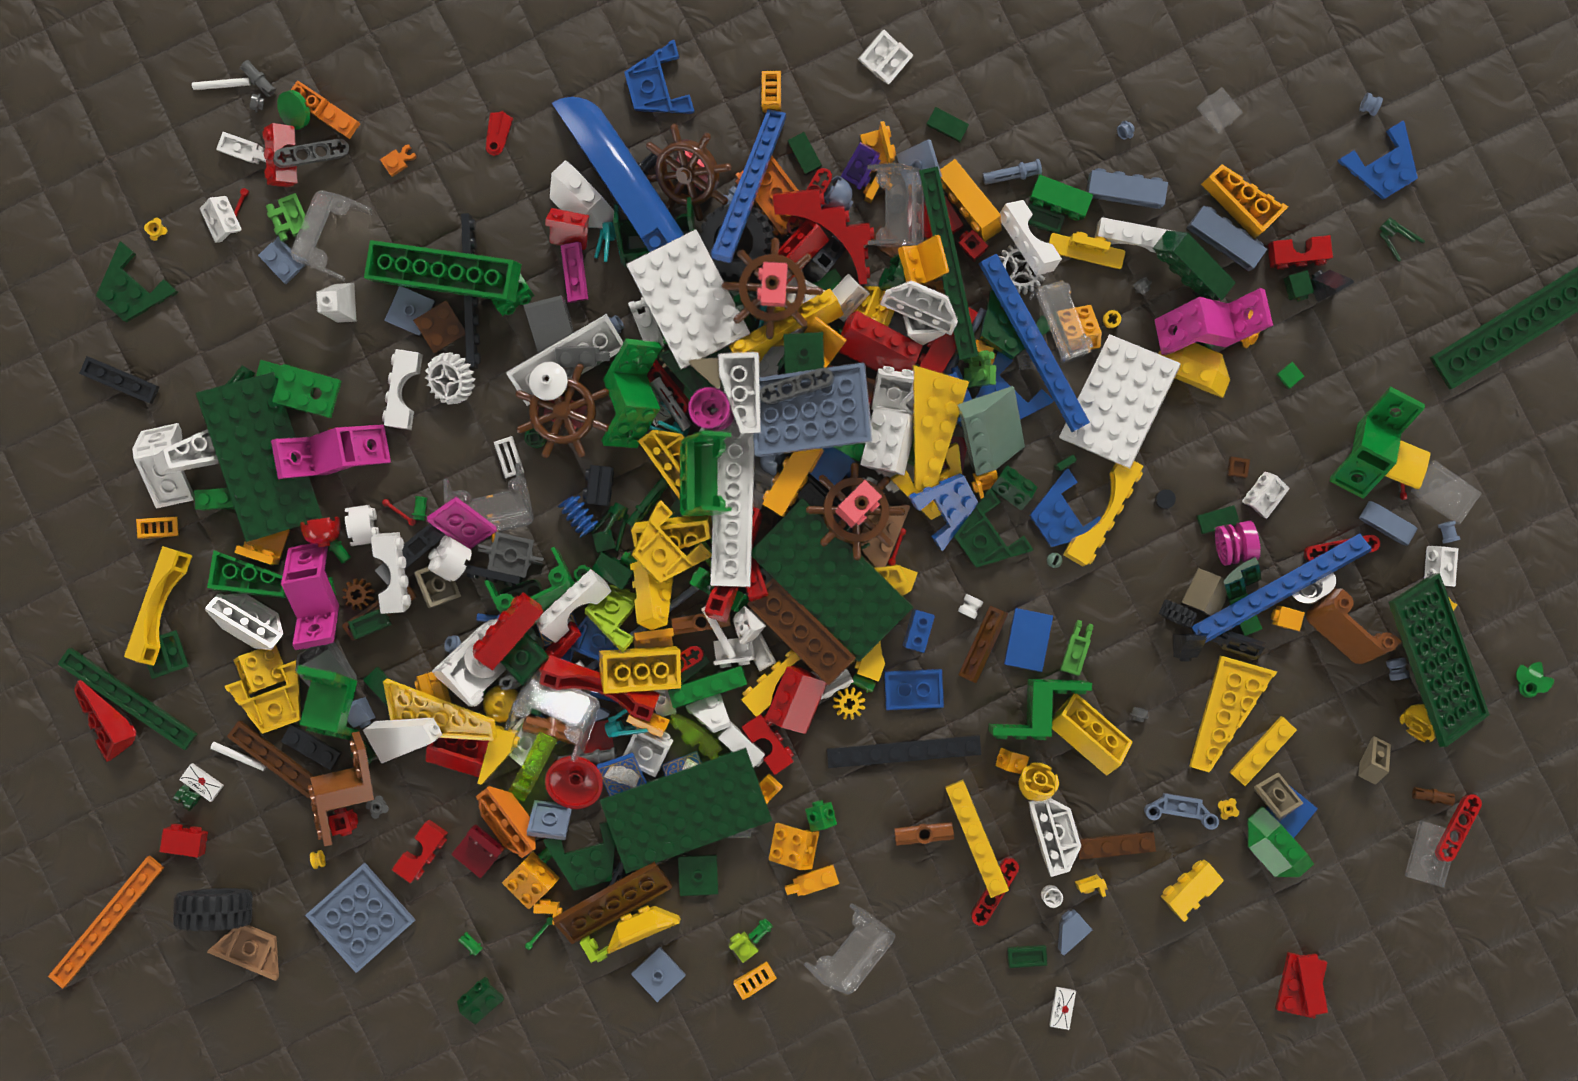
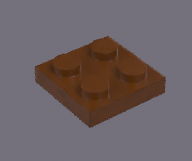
M447 301L442 302L413 320L434 354L465 335V329Z

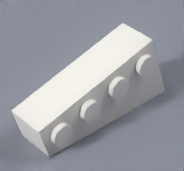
M207 429L167 447L153 456L159 475L219 464Z

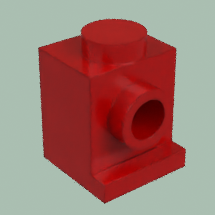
M974 230L966 231L959 237L960 242L958 245L973 262L988 250V245ZM971 242L975 243L976 245L973 249L969 248L968 244Z

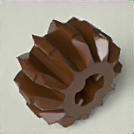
M355 578L353 579V584L351 582L346 583L349 589H342L343 592L347 593L346 596H342V599H348L345 605H352V610L359 608L362 611L365 606H371L368 600H375V597L371 596V593H375V589L369 590L372 583L365 584V579L359 581ZM356 591H360L359 593H362V596L360 598H357L358 596L355 595Z

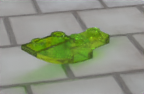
M679 713L670 715L672 718L670 723L676 730L679 728L682 732L681 738L686 745L690 744L694 747L699 743L700 746L698 748L704 756L708 755L710 759L720 756L718 752L723 749L722 745L702 725Z
M539 731L508 792L513 793L517 799L525 801L546 764L557 739Z

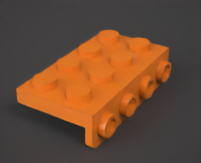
M771 156L753 205L756 204L762 211L761 214L769 218L768 222L774 229L772 231L775 236L779 235L782 239L788 234L786 225L791 215H775L773 193L799 190L774 157ZM743 171L741 173L738 172L735 174V178L737 179L735 180V183L737 186L739 184ZM795 216L794 218H797V222L795 225H790L792 230L798 227L800 221L804 222V220H800Z

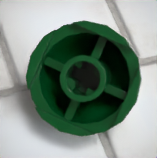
M899 254L889 261L892 265L889 268L885 267L879 280V286L881 287L879 288L884 291L906 283Z

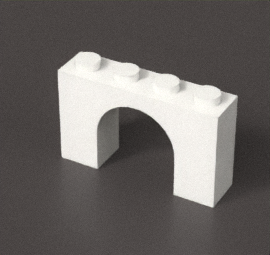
M730 721L731 726L723 729L717 735L718 739L732 752L746 747L753 767H759L764 761V751L755 743H752L749 737Z

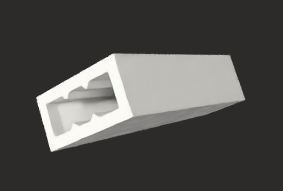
M354 283L334 284L318 291V312L337 323L356 322Z
M434 718L375 721L363 730L381 764L431 744L443 735Z

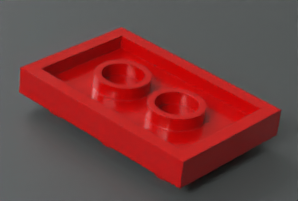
M1287 952L1275 1009L1315 1019L1316 1015L1308 1016L1306 1012L1297 957L1303 955ZM1318 959L1323 982L1327 962Z

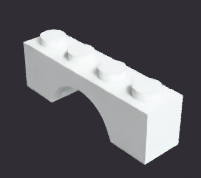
M1024 200L1006 203L1000 212L1001 223L1035 275L1054 271L1062 258L1053 244L1040 241L1029 230L1028 221L1033 214Z
M1102 217L1097 222L1095 237L1106 238V241L1111 242V244H1132L1144 247L1150 252H1155L1152 248L1165 233L1166 229Z
M396 349L395 354L392 355L391 364L393 365V370L388 377L390 389L385 396L387 408L382 416L385 426L407 430L412 428L414 411L405 405L402 398V388L410 377L420 374L423 355L418 352Z
M400 532L376 534L371 537L373 557L385 562L391 573V581L388 588L378 594L381 614L404 612L409 608L411 598L407 593L408 577L405 576L404 570L406 559L402 554L403 539L400 538Z
M590 570L536 620V624L543 635L556 643L569 631L567 620L575 608L587 603L598 604L612 591L603 578L593 570Z

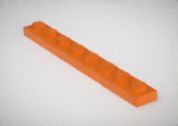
M146 857L48 977L62 989L65 988L165 867L153 857Z

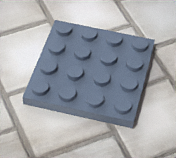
M363 863L305 915L356 973L415 921V918L366 863Z

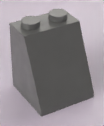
M561 295L524 305L538 353L574 333L567 302Z
M335 641L327 645L307 648L297 655L296 672L298 665L338 673L357 680V675ZM304 680L305 683L310 687L311 682L308 680Z

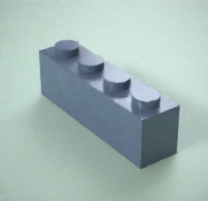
M1097 168L1089 174L1086 192L1093 194L1092 198L1161 209L1165 205L1168 182L1157 177L1146 179L1143 175L1127 176L1124 172L1108 173L1105 169Z
M1209 206L1200 208L1186 228L1248 271L1255 268L1267 250L1261 241L1249 237L1245 230L1237 229L1229 219L1221 218Z

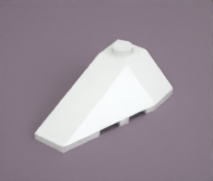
M736 352L719 354V375L740 433H760L759 353Z

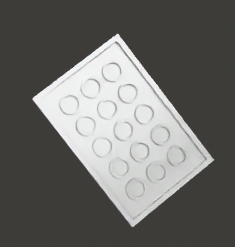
M697 230L627 264L680 369L691 365L688 363L691 359H703L750 334L744 320L738 324L734 323L733 318L739 311L736 309L729 291L722 288L723 280Z
M1109 334L1078 397V401L1090 423L1074 432H1071L1066 423L1059 438L1130 469L1181 364Z

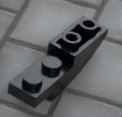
M428 524L407 541L402 549L403 557L406 559L404 570L409 568L417 559L438 543L445 534L432 524ZM383 562L375 572L388 585L391 581V573L386 563Z

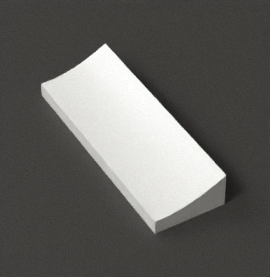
M605 314L507 371L506 374L517 391L521 390L533 395L529 386L530 375L542 363H556V347L594 346L599 347V351H609L610 357L619 352L623 341L609 317ZM595 366L584 367L582 374ZM576 367L563 368L569 379L572 378ZM523 400L526 406L530 405V402Z

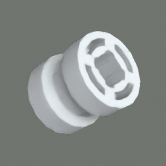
M966 594L964 604L959 607L958 612L976 619L977 610L982 606L983 602Z
M1047 885L1042 889L1041 898L1047 906L1055 908L1061 905L1063 895L1056 886Z

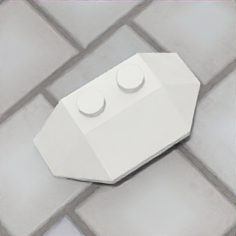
M566 160L552 172L550 199L560 210L589 215V228L602 229L604 222H612L614 220V210Z
M913 281L886 290L880 305L949 335L953 333L958 322L948 296Z
M217 594L205 608L207 613L223 630L255 649L272 650L283 637L279 614L247 594Z
M1052 798L1044 801H1029L1031 819L1050 876L1053 877L1070 872L1072 864L1081 848L1071 809Z

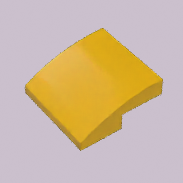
M864 286L870 294L853 313L859 311L888 327L895 311L880 305L886 291H883L878 286Z
M1400 440L1397 463L1385 476L1419 490L1427 471L1430 452Z

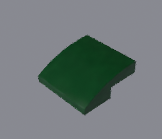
M1256 557L1238 566L1223 581L1228 600L1247 594L1245 586L1262 580Z
M177 630L159 635L160 650L155 665L147 664L152 679L189 667Z

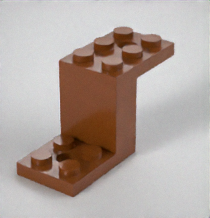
M359 731L352 733L353 740L349 741L350 749L353 753L352 762L354 768L310 777L311 785L308 786L314 814V824L318 840H323L324 847L332 845L326 811L374 800L366 749Z

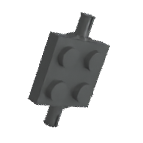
M499 532L495 533L491 546L479 544L478 547L480 548L477 550V552L489 554L487 570L524 578L531 563L542 566L543 562L539 561L544 560V558L533 556L532 547L534 540Z

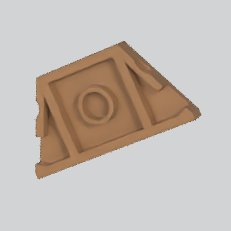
M909 505L889 506V508H903L905 510L903 516H889L887 524L882 530L893 542L892 547H886L876 537L866 542L870 543V546L861 550L865 558L875 568L886 566L910 509ZM866 515L877 525L879 515ZM862 523L860 534L869 532L870 530Z
M250 925L231 929L230 932L207 951L209 954L276 981L279 978L276 936Z

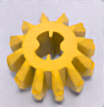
M852 687L851 693H848V688L844 689V695L841 691L837 692L841 698H833L834 701L839 702V704L833 705V708H841L837 711V715L839 716L844 712L843 719H847L848 714H850V718L853 720L854 712L861 716L858 708L865 709V706L859 704L865 702V698L857 699L862 693L859 691L854 695V687ZM851 698V701L854 700L852 708H848L847 705L844 706V703L847 702L846 699Z

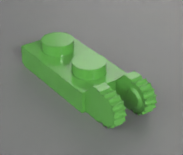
M1080 620L1076 621L1060 668L1061 671L1080 676L1093 630V624L1089 623L1084 637L1078 636L1082 627V621Z

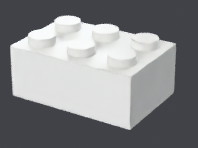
M874 408L871 418L872 442H866L861 465L869 469L905 475L914 437L913 416Z

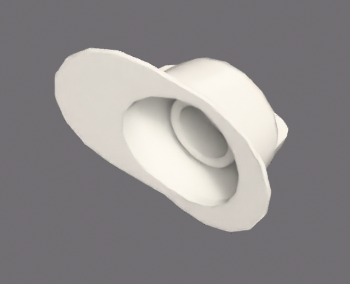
M1331 573L1292 596L1297 601L1305 604L1316 603L1334 589L1336 577L1334 573Z

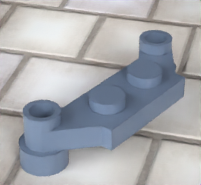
M1163 793L1161 798L1144 807L1145 815L1151 820H1157L1161 817L1162 813L1199 819L1203 826L1210 830L1217 828L1219 825L1218 817L1210 813L1202 804L1203 800L1198 798Z

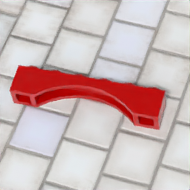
M754 507L752 548L763 519L760 509ZM715 586L710 593L704 610L707 617L727 623L739 587Z
M551 655L547 659L539 682L541 685L556 690L577 688L598 692L618 702L631 716L649 722L660 693L652 690L604 694L600 672Z

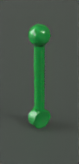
M548 917L546 924L530 942L525 944L527 950L532 949V944L549 925L553 924V917Z

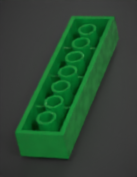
M370 240L364 278L377 283L516 303L522 264L509 259Z

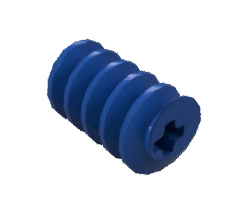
M580 495L572 496L562 502L558 508L564 507L562 514L569 513L566 519L568 521L573 520L571 526H578L575 532H582L579 537L582 538L595 528L598 521L591 522L594 515H586L589 508L582 509L585 503L577 502L580 499Z

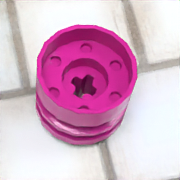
M705 387L698 390L691 397L689 414L698 426L710 431H721L733 422L734 414L728 397L721 390ZM711 409H718V412H711Z
M1252 521L1236 523L1235 529L1231 524L1225 527H1216V549L1219 559L1224 566L1231 565V563L1238 564L1240 558L1243 562L1255 557L1259 560L1260 541L1257 529Z

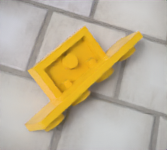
M1083 232L1073 233L1071 237L1052 233L1050 236L1049 244H1053L1059 255L1115 269L1122 268L1125 250L1110 247L1111 242L1106 241V238L1098 236L1095 238L1087 237L1088 234Z

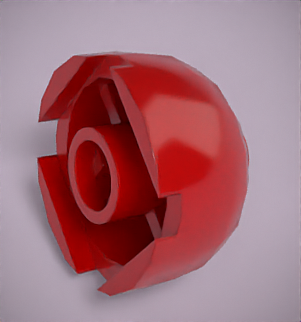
M329 517L307 521L308 525H305L304 522L300 523L301 532L305 540L311 544H318V548L330 546L329 542L336 540L341 531L340 517H335V521H332Z

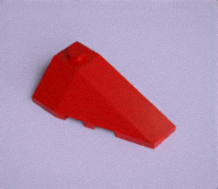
M82 680L77 681L74 689L75 695L82 711L88 713L90 730L95 729L99 739L95 741L107 762L111 761L133 744L136 730L132 725L130 726L125 717Z

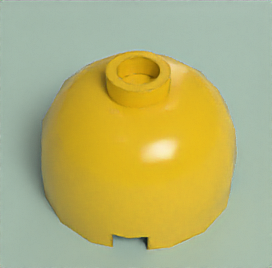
M496 685L485 694L483 709L486 715L496 722H509L520 713L522 697L516 689L503 690L502 685Z
M1424 704L1412 705L1400 716V723L1402 725L1405 723L1410 728L1406 731L1414 738L1426 742L1427 739L1432 742L1436 738Z
M1037 762L1031 763L1030 766L1025 767L1021 772L1019 779L1020 791L1030 801L1049 799L1056 793L1059 786L1057 774L1054 775L1051 772L1052 768L1048 765Z

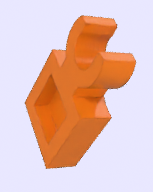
M409 144L405 145L400 153L395 149L380 159L392 177L408 167L405 163L407 160L412 161L416 159L417 155L415 153L407 155V151L411 149Z

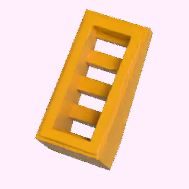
M762 71V112L764 113L767 112V109L781 112V71ZM766 79H777V81L766 82ZM766 87H777V89H766ZM766 95H777L773 97H766Z
M177 517L136 519L138 539L179 536ZM172 521V532H168V522ZM160 522H164V533H161ZM152 523H156V533H153ZM144 524H148L149 534H145Z
M766 961L735 979L733 984L742 1000H745L777 979ZM764 969L769 978L765 979L761 970ZM755 974L759 975L762 982H758V980L755 977ZM749 978H751L753 983L755 984L754 987H752L750 982L748 981ZM743 982L748 988L747 991H745L743 986L741 985Z

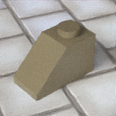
M1373 736L1360 761L1358 776L1376 785L1388 774L1391 744Z

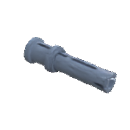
M1036 159L1034 162L1025 164L1020 162L1015 167L983 173L984 185L1015 178L1024 180L1029 176L1042 175L1040 160Z

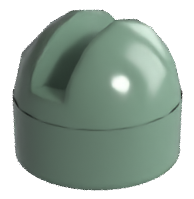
M1051 553L1046 561L1051 568H1058L1061 566L1063 559L1060 554ZM1058 556L1056 564L1053 565L1052 563L1055 560V557Z

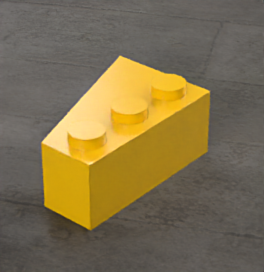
M638 561L630 564L631 570H634L635 579L632 585L633 588H636L637 599H634L637 623L651 631L667 625L673 577L658 583Z
M1206 860L1196 862L1190 872L1182 874L1177 879L1178 882L1173 886L1170 885L1165 888L1160 896L1184 922L1188 919L1186 914L1192 908L1197 910L1200 906L1198 902L1205 896L1209 897L1224 881Z

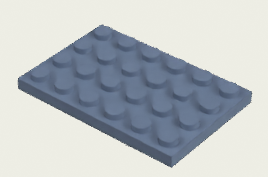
M858 363L828 368L834 375V382L829 387L771 405L765 404L760 399V433H753L755 456L760 457L872 442L865 364ZM814 370L760 377L759 392L766 385ZM823 373V377L820 379L826 382L827 377L830 376H827L826 373ZM813 376L815 384L818 385L817 380L820 379H816V377ZM808 378L801 381V387L804 389L811 385V380ZM786 384L782 388L783 394H789L792 391V385ZM777 387L775 388L777 390V392L775 393L778 395V397H780L781 395L779 394ZM767 391V395L764 397L769 400L771 399L770 396L775 393Z

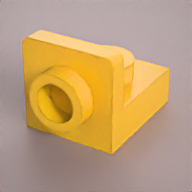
M1097 874L1075 881L1080 893L1088 894L1097 888L1102 897L1106 896V883Z

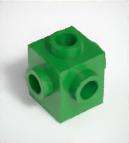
M823 800L813 802L811 807L805 809L811 831L824 830L837 825L832 802L823 803Z

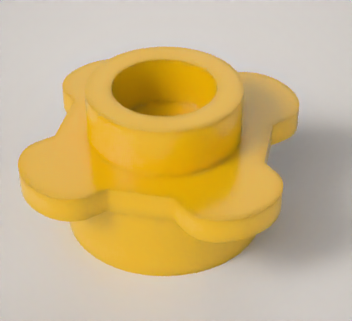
M154 218L144 226V230L153 241L158 240V237L167 234V228L163 227L162 221L159 218Z
M1230 798L1229 800L1218 802L1222 819L1227 820L1228 817H1237L1239 815L1235 799Z

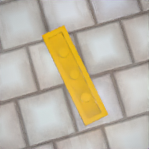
M1281 716L1229 773L1243 786H1246L1297 729Z

